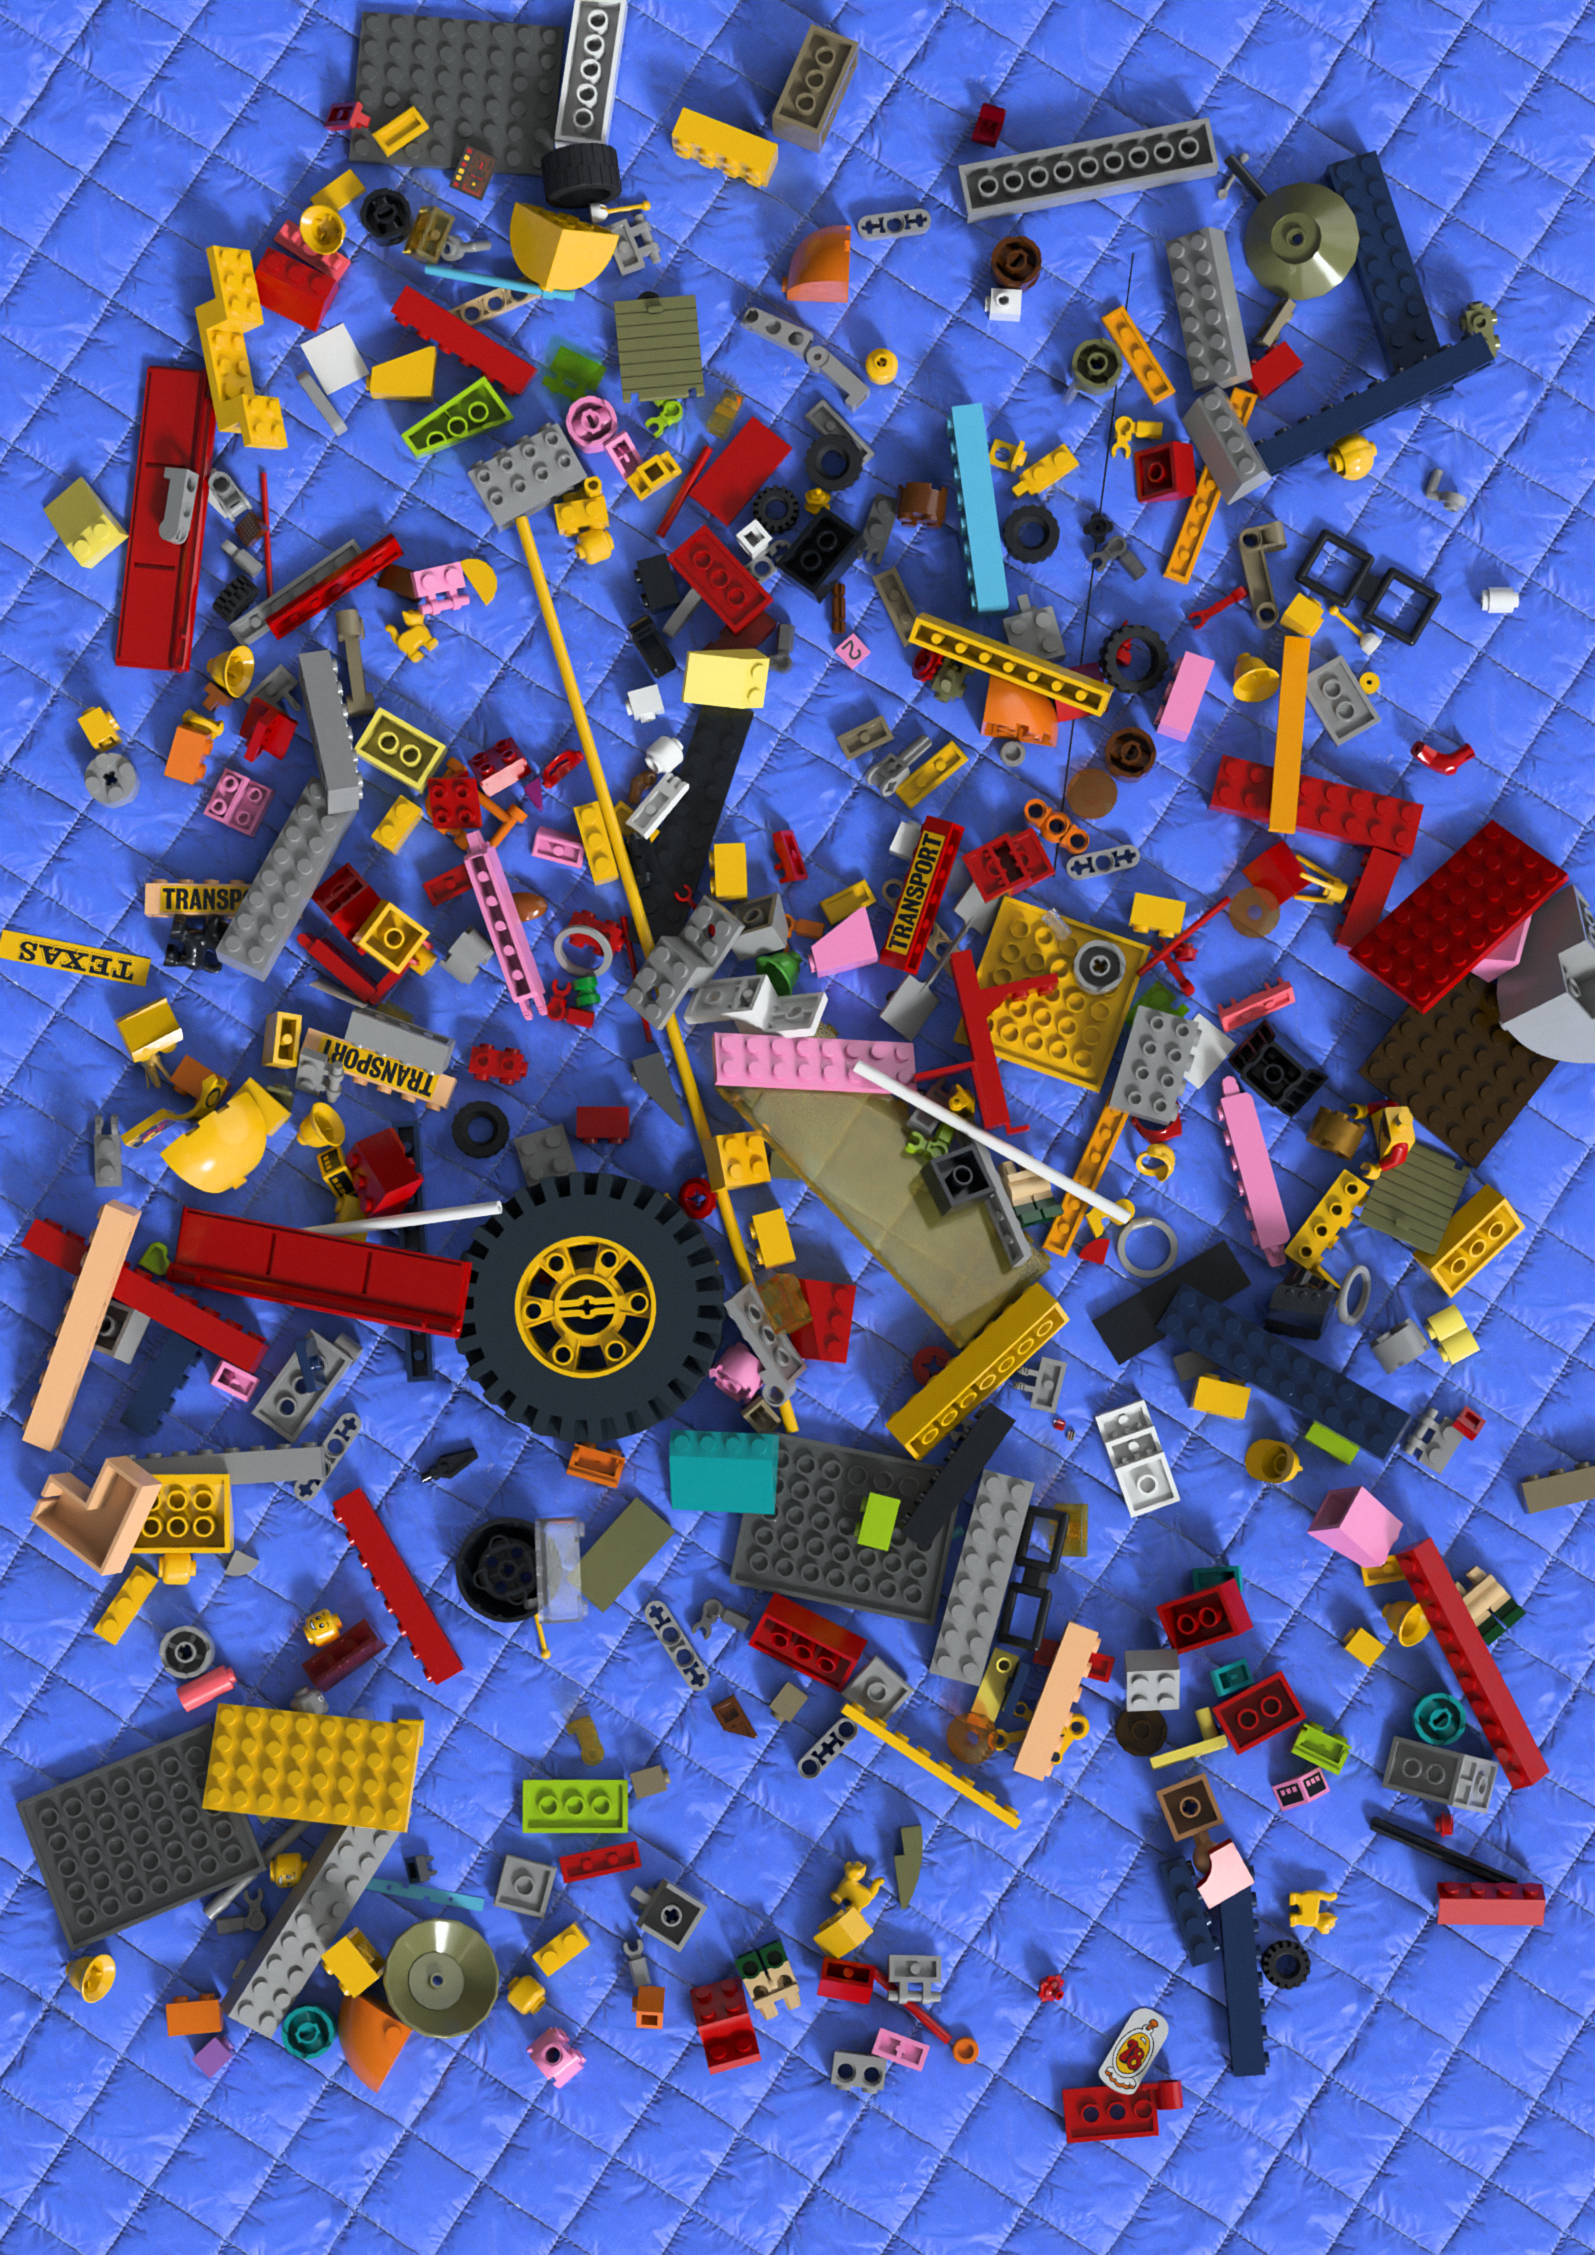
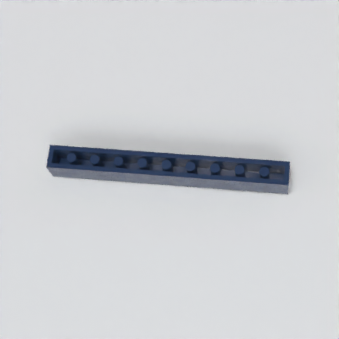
M1472 331L1462 336L1461 342L1453 346L1449 343L1437 350L1438 354L1430 358L1428 355L1414 361V366L1406 370L1404 367L1395 370L1390 374L1391 378L1383 382L1381 379L1367 385L1368 389L1361 393L1355 391L1344 397V402L1336 406L1334 403L1323 407L1320 410V414L1314 417L1308 415L1297 421V426L1291 429L1284 427L1274 433L1275 437L1268 441L1265 439L1256 441L1254 445L1271 476L1273 477L1332 447L1340 438L1348 434H1358L1495 364V359L1482 332L1476 334L1475 331Z
M418 1120L392 1122V1128H394L405 1146L406 1157L413 1159L415 1162V1172L421 1173L424 1177L421 1123ZM424 1180L400 1214L426 1211ZM427 1224L398 1228L399 1248L429 1254ZM404 1329L407 1382L436 1381L433 1334Z

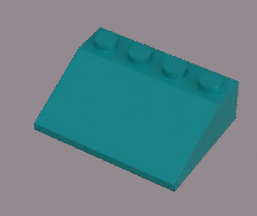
M671 1429L669 1463L672 1509L775 1515L779 1436L774 1434Z

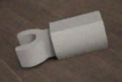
M228 539L220 546L226 554L233 558V563L254 579L262 570L263 565L244 549L239 550Z
M641 1938L637 1939L638 1949L635 1951L629 1949L628 1942H624L623 1946L624 1952L631 1959L628 1961L634 1987L651 1983L646 1958L641 1955L644 1947Z

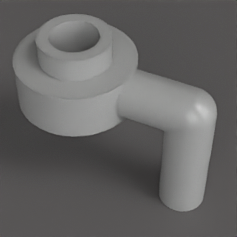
M458 235L444 236L439 242V253L446 261L459 260L467 252L491 249V242L489 240L464 242Z
M1434 468L1425 497L1444 504L1443 508L1447 511L1458 513V510H1464L1468 500L1466 497L1451 491H1437L1443 471Z

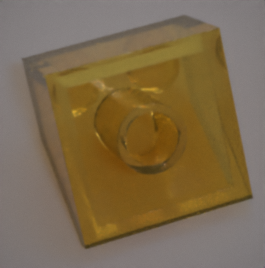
M1054 1503V1510L1067 1512L1070 1515L1061 1556L1087 1557L1088 1504ZM1049 1519V1524H1054L1053 1535L1048 1536V1551H1052L1058 1521Z

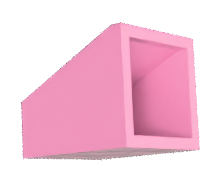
M866 907L856 910L811 946V954H808V963L811 973L816 972L817 978L878 963V954Z
M1358 1486L1329 1490L1307 1533L1364 1568L1379 1567L1387 1560L1393 1543L1399 1537L1403 1523L1364 1487Z

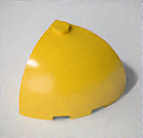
M515 202L510 222L512 254L522 273L538 283L540 289L553 292L554 289L572 290L580 288L594 280L607 266L616 248L619 235L597 224L591 225L579 221L578 217L560 211L557 214L544 210L545 208L541 206Z
M248 1092L226 1103L227 1106L220 1108L218 1111L214 1110L197 1122L200 1126L199 1128L196 1126L186 1134L183 1133L160 1153V1156L169 1167L190 1185L210 1193H221L232 1187L237 1190L247 1182L245 1177L260 1162L266 1146V1125L260 1108Z

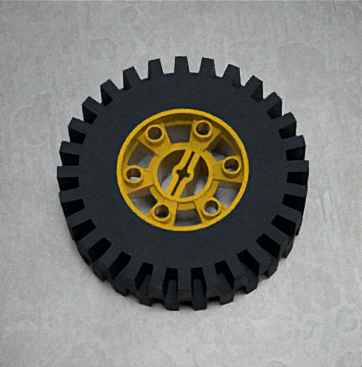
M569 1172V1175L550 1176L540 1179V1183L536 1185L522 1187L515 1191L512 1199L506 1203H501V1214L492 1215L484 1225L477 1226L471 1235L474 1241L470 1249L463 1251L459 1259L473 1263L462 1331L459 1339L455 1340L458 1353L465 1355L469 1367L465 1369L472 1381L479 1382L485 1391L482 1395L490 1404L498 1405L506 1412L505 1417L514 1423H522L531 1428V1432L538 1435L559 1438V1441L597 1443L621 1439L652 1428L655 1424L676 1413L677 1409L684 1402L693 1397L699 1390L697 1387L703 1378L709 1375V1370L714 1365L712 1361L715 1353L721 1348L724 1337L721 1334L722 1325L727 1314L726 1307L723 1304L725 1283L723 1275L719 1273L716 1264L718 1258L714 1249L705 1240L703 1230L695 1221L691 1220L679 1204L661 1194L662 1192L629 1178L602 1172ZM581 1245H599L595 1267L576 1269L569 1248ZM608 1252H612L616 1256V1263L612 1267H607L603 1263V1257ZM555 1256H560L564 1261V1266L560 1271H555L551 1267V1260ZM630 1260L641 1272L647 1286L625 1294L615 1277ZM541 1269L545 1270L557 1281L549 1299L530 1296L533 1284ZM586 1280H596L602 1283L613 1296L599 1298L597 1296L585 1295L577 1300H566L571 1289L578 1283ZM638 1295L643 1296L646 1300V1306L641 1311L635 1310L632 1305L633 1299ZM534 1303L538 1304L541 1308V1314L536 1319L531 1318L529 1313V1306ZM589 1303L594 1305L615 1304V1307L594 1308L590 1311L585 1309L565 1310L568 1307H581ZM614 1314L609 1325L604 1330L593 1335L577 1331L567 1319V1317L596 1319L601 1315ZM626 1315L650 1319L645 1335L637 1347L619 1333ZM551 1321L561 1338L547 1352L538 1341L532 1327ZM614 1343L620 1344L623 1348L622 1356L617 1359L613 1358L610 1354V1347ZM600 1345L608 1367L598 1370L578 1369L582 1346ZM562 1347H566L571 1353L570 1359L565 1363L561 1362L557 1356L558 1350Z

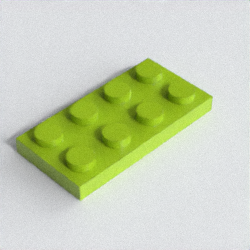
M523 1779L522 1833H628V1779Z

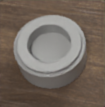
M1018 741L1004 743L1000 749V760L1008 767H1017L1023 763L1026 755L1024 746Z

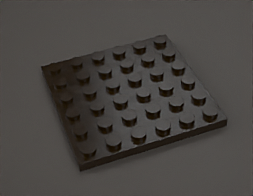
M1469 972L1424 1015L1408 1004L1357 1069L1356 1073L1389 1100L1397 1102L1400 1107L1407 1106L1417 1123L1471 1167L1477 1169L1560 1060L1551 1059L1530 1050L1521 1044L1508 1030H1503L1498 1021L1500 1011L1497 999V986L1493 982H1487Z

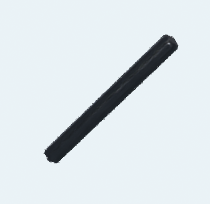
M1373 1817L1370 1823V1830L1488 1882H1518L1516 1877L1379 1817Z

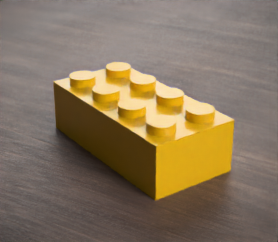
M684 107L671 135L673 151H676V155L679 157L696 159L706 168H719L723 170L725 175L732 178L739 176L755 187H760L761 185L764 187L768 186L778 162V144Z
M357 1926L320 1956L324 1960L321 1962L323 1968L329 1975L334 1973L340 1980L338 1986L346 1996L351 1994L353 1998L357 1997L384 1973L385 1961Z

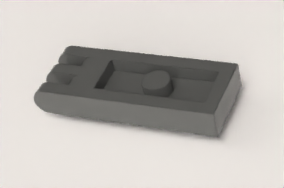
M880 493L876 494L863 532V537L867 543L864 551L868 552L865 559L866 562L870 563L874 553L877 554L875 565L880 566L896 519V498ZM863 552L858 556L857 559L860 560L862 558Z

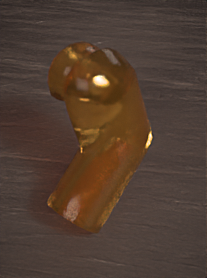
M646 770L631 779L628 803L640 804L642 791L651 787L657 781V776L654 772Z

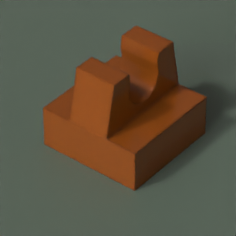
M209 682L203 689L209 695L202 705L209 711L215 712L220 705L230 707L235 700L233 696L216 682Z

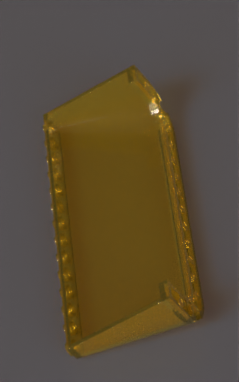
M820 1020L815 1035L808 1037L838 1039L836 1036L839 1033L830 1023L824 1025ZM725 1085L712 1086L713 1090L730 1108L733 1107L927 1313L942 1330L947 1340L960 1353L964 1351L965 1346L971 1340L978 1338L984 1332V1328L990 1322L996 1321L1008 1305L1014 1304L1027 1287L1033 1286L1052 1268L1049 1264L1052 1259L1045 1251L1041 1249L1038 1252L1031 1245L1034 1240L1024 1230L1023 1234L1026 1241L1030 1244L1032 1256L1021 1266L1012 1268L984 1202L941 1217L920 1173V1170L927 1163L926 1159L921 1157L919 1153L912 1154L904 1149L908 1143L917 1144L909 1138L914 1130L906 1125L911 1117L907 1113L910 1108L900 1098L895 1100L890 1094ZM923 1136L924 1140L933 1142V1138L930 1136L928 1139Z

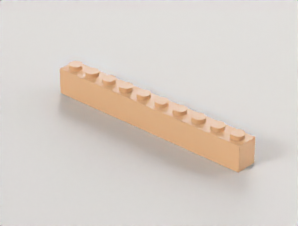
M115 1199L100 1207L97 1214V1219L100 1221L97 1229L94 1228L88 1240L91 1243L89 1252H85L80 1262V1266L83 1269L72 1285V1290H74L72 1300L69 1299L63 1311L66 1314L65 1320L59 1324L55 1333V1337L58 1338L56 1345L51 1347L47 1356V1361H50L47 1370L44 1369L38 1383L41 1384V1388L31 1401L30 1407L33 1408L31 1416L26 1418L22 1430L25 1431L22 1438L23 1441L49 1452L59 1446L141 1216V1210Z

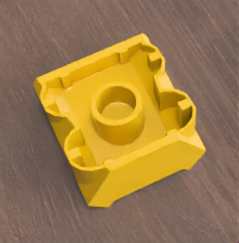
M166 997L154 1000L114 1020L115 1026L133 1063L149 1060L158 1051L162 1053L172 1052L176 1049L177 1042L183 1040L182 1030Z

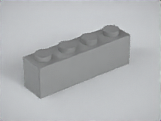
M359 1006L352 1011L344 1040L350 1041L357 1048H369L374 1050L379 1056L396 1058L401 1064L406 1066L415 1065L423 1068V1071L430 1075H441L448 1068L456 1042L455 1039L374 1009L368 1007L361 1008Z

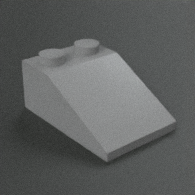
M110 1300L93 1350L130 1365L151 1318L136 1309ZM63 1313L59 1324L64 1322L66 1314Z

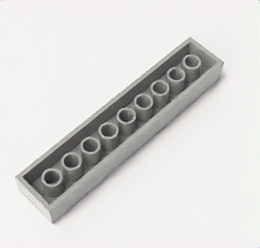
M1208 117L958 166L957 176L967 224L1216 176L1219 164Z
M332 1825L303 1871L301 1880L293 1887L219 2006L228 2017L271 2039L319 1963L320 1956L329 1947L400 1832Z

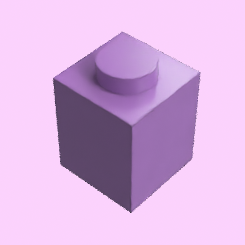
M217 2034L192 2060L211 2078L236 2054L233 2050L235 2046L226 2036L221 2037Z

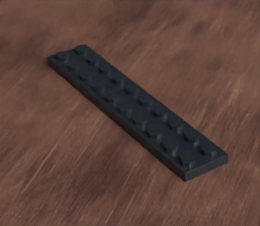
M702 705L679 775L682 782L689 784V789L665 817L654 850L662 881L643 887L640 893L655 946L661 936H679L685 926L691 907L686 901L677 900L674 896V891L681 898L685 897L687 890L682 886V884H685L691 888V899H694L754 717V712L740 708ZM632 917L628 929V940L634 944L641 945Z

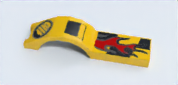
M212 1074L202 1081L200 1100L192 1110L186 1114L177 1115L173 1111L164 1108L160 1109L121 1135L120 1137L124 1145L139 1148L176 1122L187 1124L199 1122L214 1110L228 1084L226 1079L222 1077L218 1080L216 1075Z

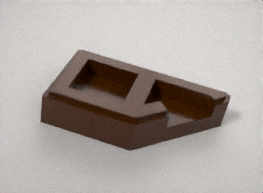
M734 1694L711 1707L724 1731L754 1739L758 1737Z

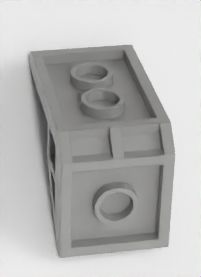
M1394 1736L1382 1787L1453 1807L1487 1814L1499 1762Z

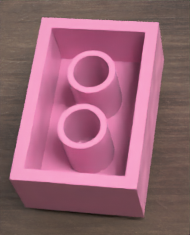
M1188 651L1185 652L1183 658L1178 656L1171 676L1176 677L1175 681H1169L1162 699L1167 701L1166 706L1160 705L1154 724L1158 725L1157 733L1186 742L1215 661Z

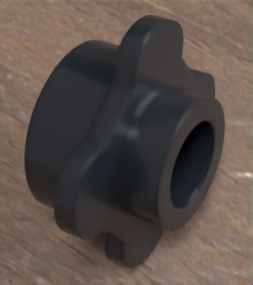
M1094 513L1089 524L1083 527V533L1093 537L1098 544L1103 543L1107 533L1113 530L1112 522L1101 517L1099 513ZM1097 526L1101 528L1099 531L1096 530Z

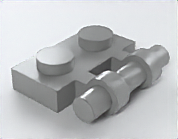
M638 214L634 217L636 225L633 227L629 226L627 219L603 227L619 235L613 256L622 277L645 268L643 258L646 256H650L652 264L662 261L659 254L660 247L657 242H654L650 232L652 230L649 222H646L643 214ZM638 235L642 237L645 244L641 248H638L634 238Z
M304 1047L300 1054L295 1088L319 1096L321 1091H325L327 1101L330 1103L336 1102L337 1097L341 1094L342 1087L340 1082L343 1080L345 1073L343 1063L340 1061H335L333 1064L328 1063V1055Z
M1429 1407L1425 1415L1422 1414L1418 1420L1420 1423L1414 1433L1409 1434L1407 1437V1444L1402 1451L1412 1456L1416 1448L1421 1450L1422 1453L1417 1461L1434 1472L1441 1474L1464 1435L1451 1426L1454 1421L1444 1416L1440 1424L1436 1423L1434 1419L1438 1411ZM1429 1428L1434 1431V1434L1426 1444L1421 1440Z
M888 1955V1982L898 1983V1990H888L887 2001H897L898 2004H906L907 2001H913L930 2005V2002H940L941 1992L931 1991V1983H941V1956ZM908 1983H921V1991H908Z

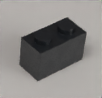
M666 553L636 561L638 569L633 570L637 585L643 584L645 593L640 594L644 609L650 608L651 615L678 608L680 605V599L669 562L666 559Z

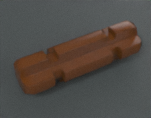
M836 583L831 590V596H833L831 599L832 620H834L832 622V633L843 634L846 631V622H844L846 618L845 598L843 597L845 596V585Z

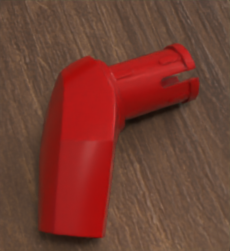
M1416 741L1410 750V754L1424 766L1446 776L1456 774L1458 767L1476 756L1468 743H1465L1450 754L1438 752L1421 741Z

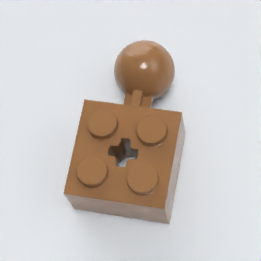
M1202 1773L1156 1791L1155 1795L1174 1843L1192 1836L1196 1844L1192 1855L1193 1864L1199 1872L1206 1874L1209 1867L1207 1851L1218 1845L1217 1842L1211 1841L1207 1830L1222 1825L1225 1822L1206 1774ZM1186 1801H1189L1190 1804H1196L1197 1808L1194 1809L1193 1815L1183 1811L1182 1808L1185 1807Z

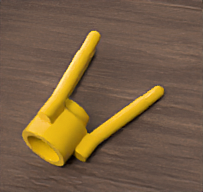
M1296 854L1295 857L1300 862L1328 880L1325 882L1301 872L1299 874L1300 877L1324 887L1322 895H1325L1326 898L1296 894L1294 899L1325 903L1333 906L1334 902L1341 904L1345 898L1348 885L1342 883V879L1332 876L1314 863Z

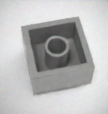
M1177 1649L1124 1651V1694L1127 1712L1179 1709L1180 1667Z

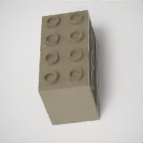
M811 23L772 115L773 136L820 154L858 65L859 42Z

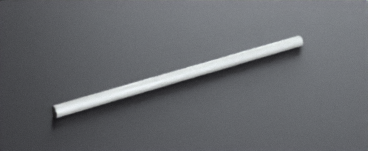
M858 1060L853 1069L855 1073L1120 1222L1126 1224L1129 1220L1131 1212L861 1060Z
M492 1201L299 1229L343 1236L501 1214L502 1205L500 1201Z

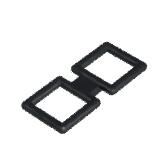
M1328 529L1321 530L1295 574V581L1342 608H1347L1355 596L1367 603L1361 615L1364 621L1406 645L1414 646L1442 599L1441 594L1394 567L1387 569L1382 580L1368 573L1375 561L1372 554ZM1327 541L1362 561L1343 596L1307 576ZM1393 580L1429 599L1410 634L1374 614Z
M1035 1505L1028 1506L1015 1556V1564L1024 1567L1025 1570L1022 1583L1013 1581L1009 1584L997 1640L1000 1643L1035 1652L1040 1650L1052 1600V1592L1046 1589L1049 1573L1055 1574L1059 1569L1070 1515L1067 1512ZM1035 1516L1058 1521L1049 1562L1026 1557ZM1018 1593L1041 1598L1032 1640L1009 1634Z

